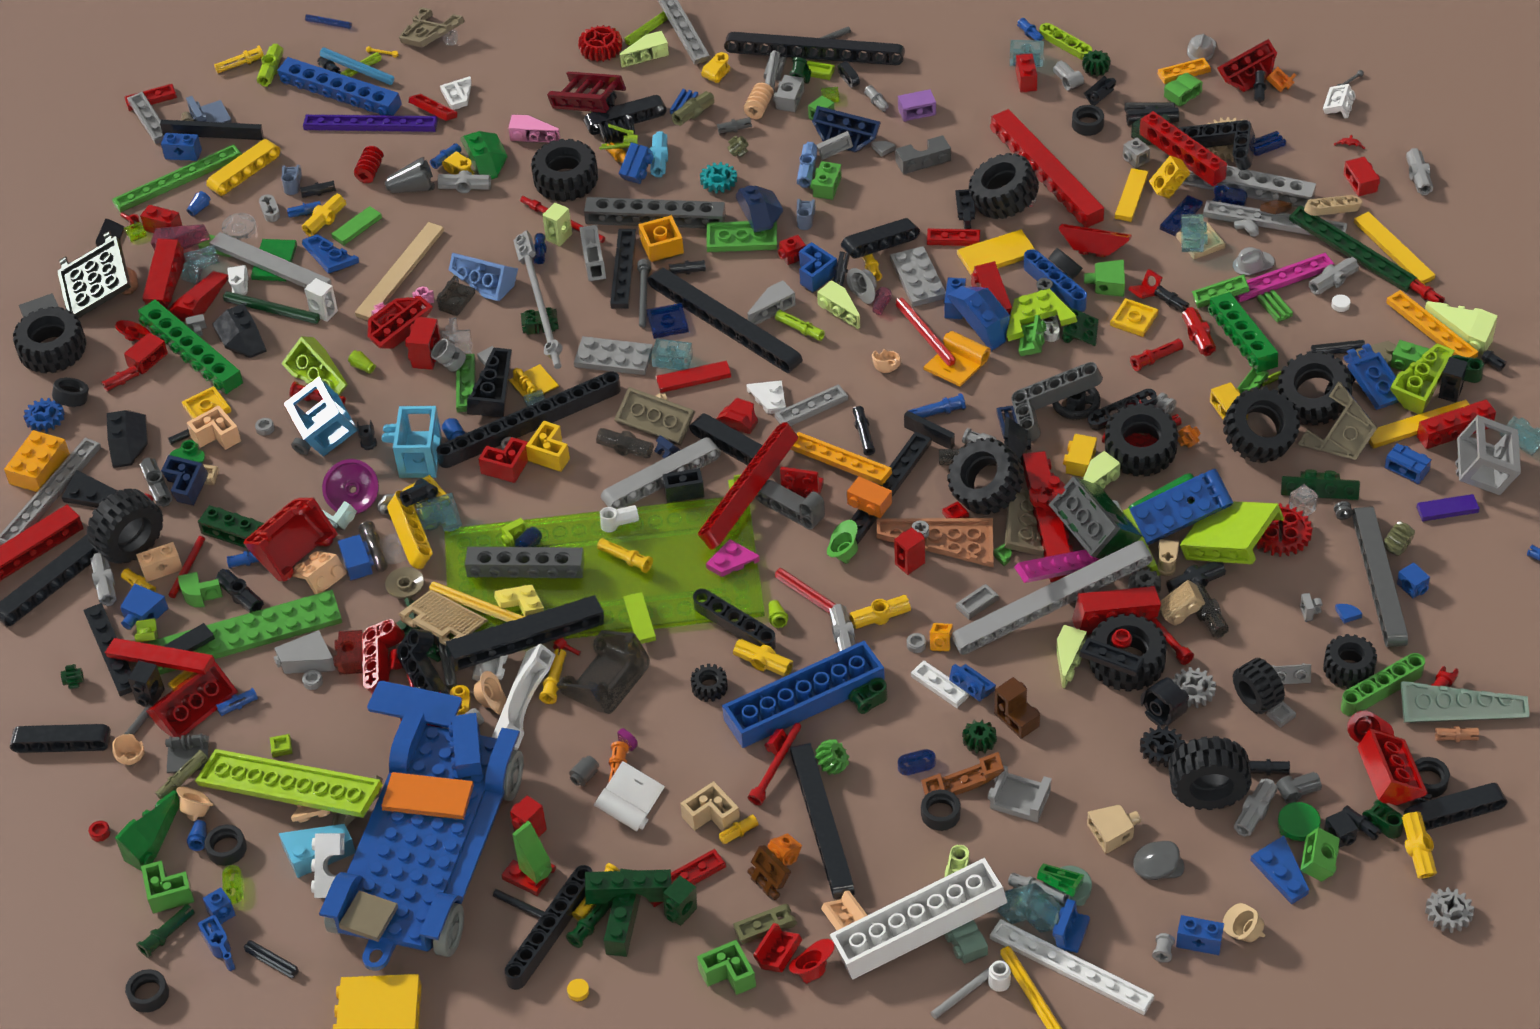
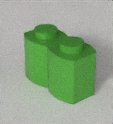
M1184 73L1178 76L1176 80L1165 85L1164 97L1174 102L1177 106H1183L1202 92L1203 82L1189 73Z

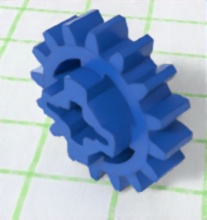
M43 398L40 399V402L33 401L34 405H28L29 410H24L25 415L23 417L27 427H31L32 431L37 429L38 432L42 430L48 432L49 428L54 430L55 425H61L60 421L64 420L63 415H65L62 405L55 400L51 401L50 398L46 401Z

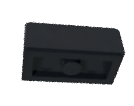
M105 219L97 236L96 246L98 247L105 243L103 234L108 231L111 232L112 237L116 236L120 240L125 227L110 219Z

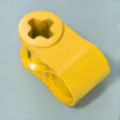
M724 52L717 53L704 65L701 76L712 82L719 83L730 71L728 54Z
M454 152L442 162L444 169L450 174H459L460 171L466 170L475 175L471 169V160L458 152Z

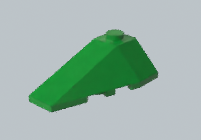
M173 790L159 800L151 811L145 810L142 813L143 817L137 821L135 819L131 820L115 837L123 860L126 863L142 871L141 866L154 862L180 806V800L176 791Z

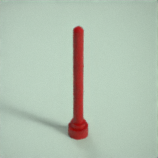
M1157 618L1148 619L1149 622L1152 621L1156 624V628L1159 627L1167 643L1176 651L1177 660L1182 665L1190 663L1194 658V653L1188 647L1181 646Z
M800 723L793 725L759 786L750 791L747 798L751 803L758 806L763 804L766 799L765 790L801 729Z

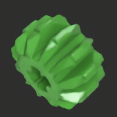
M836 739L825 740L815 750L817 754L815 758L819 762L818 765H821L822 771H826L828 775L839 774L849 765V755L846 754L847 749H844L843 744L838 743Z

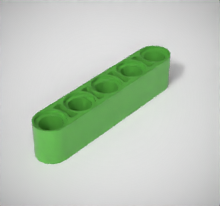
M1418 653L1409 654L1349 688L1342 696V713L1347 716H1353V714L1364 711L1399 691L1402 681L1414 682L1420 679L1423 675L1425 658Z

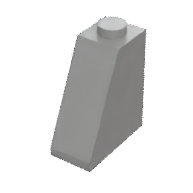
M319 630L274 648L277 655L273 657L278 668H282L284 674L306 673L310 670H317L319 672L336 670L333 657Z

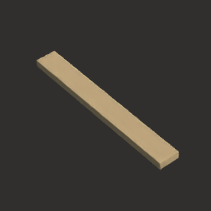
M430 222L426 224L355 311L356 317L368 321L372 316L371 311L375 310V305L382 302L384 305L444 232L442 226Z

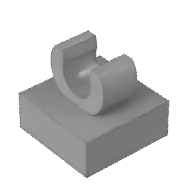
M203 314L185 318L187 326L198 336H203L202 329L207 328Z
M1310 593L1301 595L1300 609L1305 622L1313 621L1314 614L1321 613L1320 606L1323 605L1320 598L1312 600Z

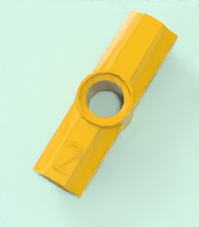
M337 193L323 206L317 205L313 210L312 216L301 226L302 230L307 236L311 237L325 224L331 225L335 220L336 214L346 205V200Z
M906 595L887 601L876 599L872 602L871 606L850 612L849 617L854 629L873 623L883 625L889 621V618L911 611V606Z
M738 639L735 644L733 655L751 662L755 669L759 671L767 669L783 677L790 675L793 661L776 654L770 646L761 645L759 647L743 639Z
M1421 812L1407 813L1402 817L1407 835V840L1405 841L1406 851L1413 858L1419 879L1433 877L1437 874L1431 852L1434 849L1433 840L1426 833Z

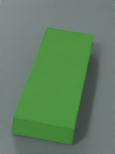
M369 206L331 233L332 238L344 246L379 221L382 215Z
M1243 274L1192 291L1197 308L1210 305L1211 297L1228 292L1234 297L1250 290Z

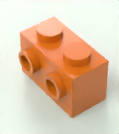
M858 476L847 490V504L853 508L865 511L869 515L881 518L892 504V490Z

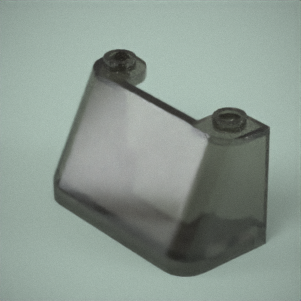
M601 630L593 643V648L597 654L596 658L577 681L573 676L567 675L558 682L557 687L563 695L600 713L611 714L646 672L650 664V658L636 634Z

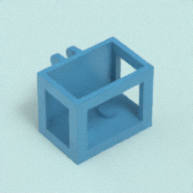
M320 377L284 403L303 439L323 457L357 432V427L339 395ZM315 389H318L323 400L305 413L296 404Z

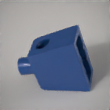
M134 584L121 604V611L125 618L121 622L122 626L127 630H131L138 620L159 618L168 610L165 596Z

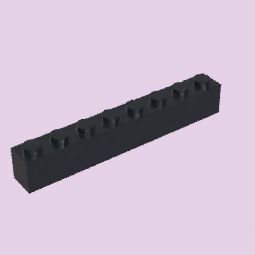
M595 595L446 641L447 656L454 670L459 671L500 658V656H506L604 625V611Z

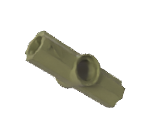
M705 91L698 97L688 100L671 115L673 123L681 126L690 119L694 120L705 109L715 103L713 94Z

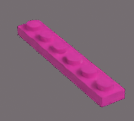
M1326 253L1319 254L1246 280L1250 291L1234 297L1239 303L1265 292H1270V290H1276L1321 274L1328 265H1334V263Z
M1085 549L1018 562L1014 568L1023 582L1028 583L1068 575L1100 559L1092 557Z

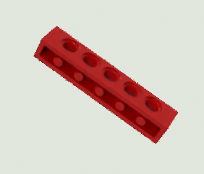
M1154 111L1141 118L1140 135L1169 156L1171 155L1183 160L1190 171L1213 187L1226 179L1227 163Z

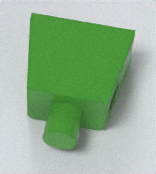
M1124 260L1096 263L1095 273H1084V284H1095V293L1124 297Z

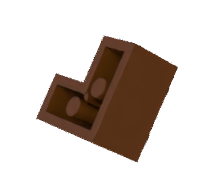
M1012 677L995 689L994 714L1020 739L1040 727V713L1037 708L1032 707L1027 702V688L1024 683Z

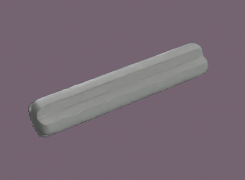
M776 50L770 53L765 81L773 90L780 59V53Z

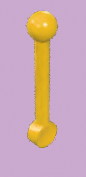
M370 46L366 47L368 53L378 52L398 57V51L390 52L373 49Z

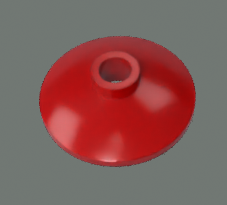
M120 320L115 325L116 329L129 341L140 340L150 332L146 327L133 321Z

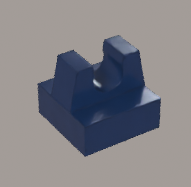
M660 435L656 440L658 444L654 452L661 455L665 451L662 457L666 458L681 449Z

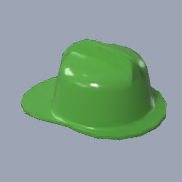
M846 520L837 525L831 535L827 548L828 556L836 557L845 564L849 563L850 559L858 551L856 542L858 526L856 522Z

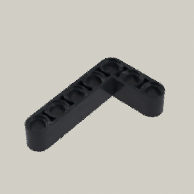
M1240 120L1178 127L1179 130L1205 148L1234 145L1233 158L1237 168L1246 170L1251 167L1255 133L1250 121Z

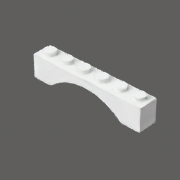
M539 644L526 651L492 735V738H498L501 728L520 731L514 747L515 750H518L524 736L523 721L527 706L538 685L549 672L555 658V654L544 645Z

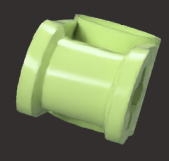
M955 845L951 848L945 877L969 866V850L966 846Z

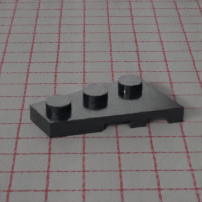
M76 470L62 495V500L66 503L98 508L101 501H105L107 496L115 494L118 490Z

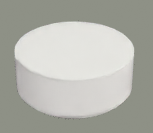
M1336 295L1332 299L1331 306L1335 311L1345 312L1350 308V299L1345 295Z

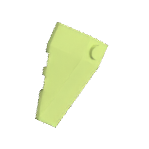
M1427 301L1426 311L1475 348L1479 354H1484L1493 342L1497 315L1479 308L1468 310L1465 309V306L1455 308L1450 307L1448 304Z

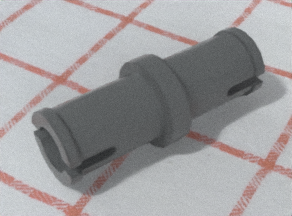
M750 117L739 120L731 119L730 122L717 124L719 135L732 131L735 133L738 132L737 130L752 127Z

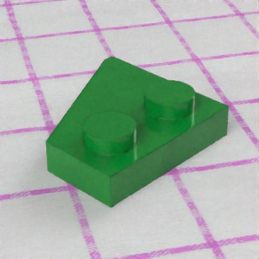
M1043 863L1038 870L1037 879L1074 897L1083 883L1084 875Z

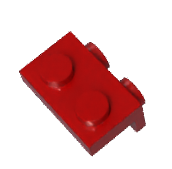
M773 923L753 956L761 969L782 973L803 939L800 934L784 932L777 923Z

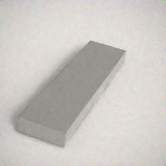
M140 92L127 97L130 106L154 143L162 142L164 135L160 126L161 120L144 93Z
M838 384L776 412L775 418L780 424L788 422L792 426L848 401V395Z

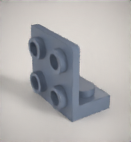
M193 96L186 98L189 112L194 121L231 122V118L221 100L200 106L198 101L195 102Z

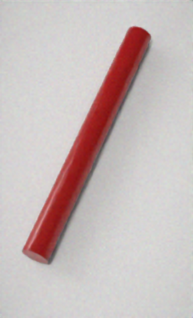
M198 536L178 576L188 574L205 541L203 536ZM178 577L168 594L171 598H175L180 590Z

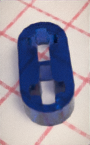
M929 749L904 754L898 758V771L902 775H912L933 769L936 764L935 753Z

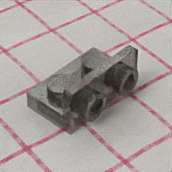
M454 275L447 282L442 292L437 295L439 310L458 316L474 296L475 288L460 284L458 276Z

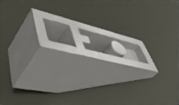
M784 281L768 287L747 313L748 320L757 325L775 316L778 310L785 311L795 306V292Z

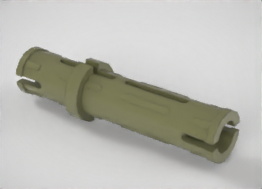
M199 750L179 771L167 778L168 781L155 792L157 797L161 800L173 790L176 791L178 787H182L181 785L209 759L207 755Z

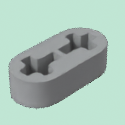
M268 194L261 196L259 204L265 220L268 222L277 221L280 218V212L274 197Z

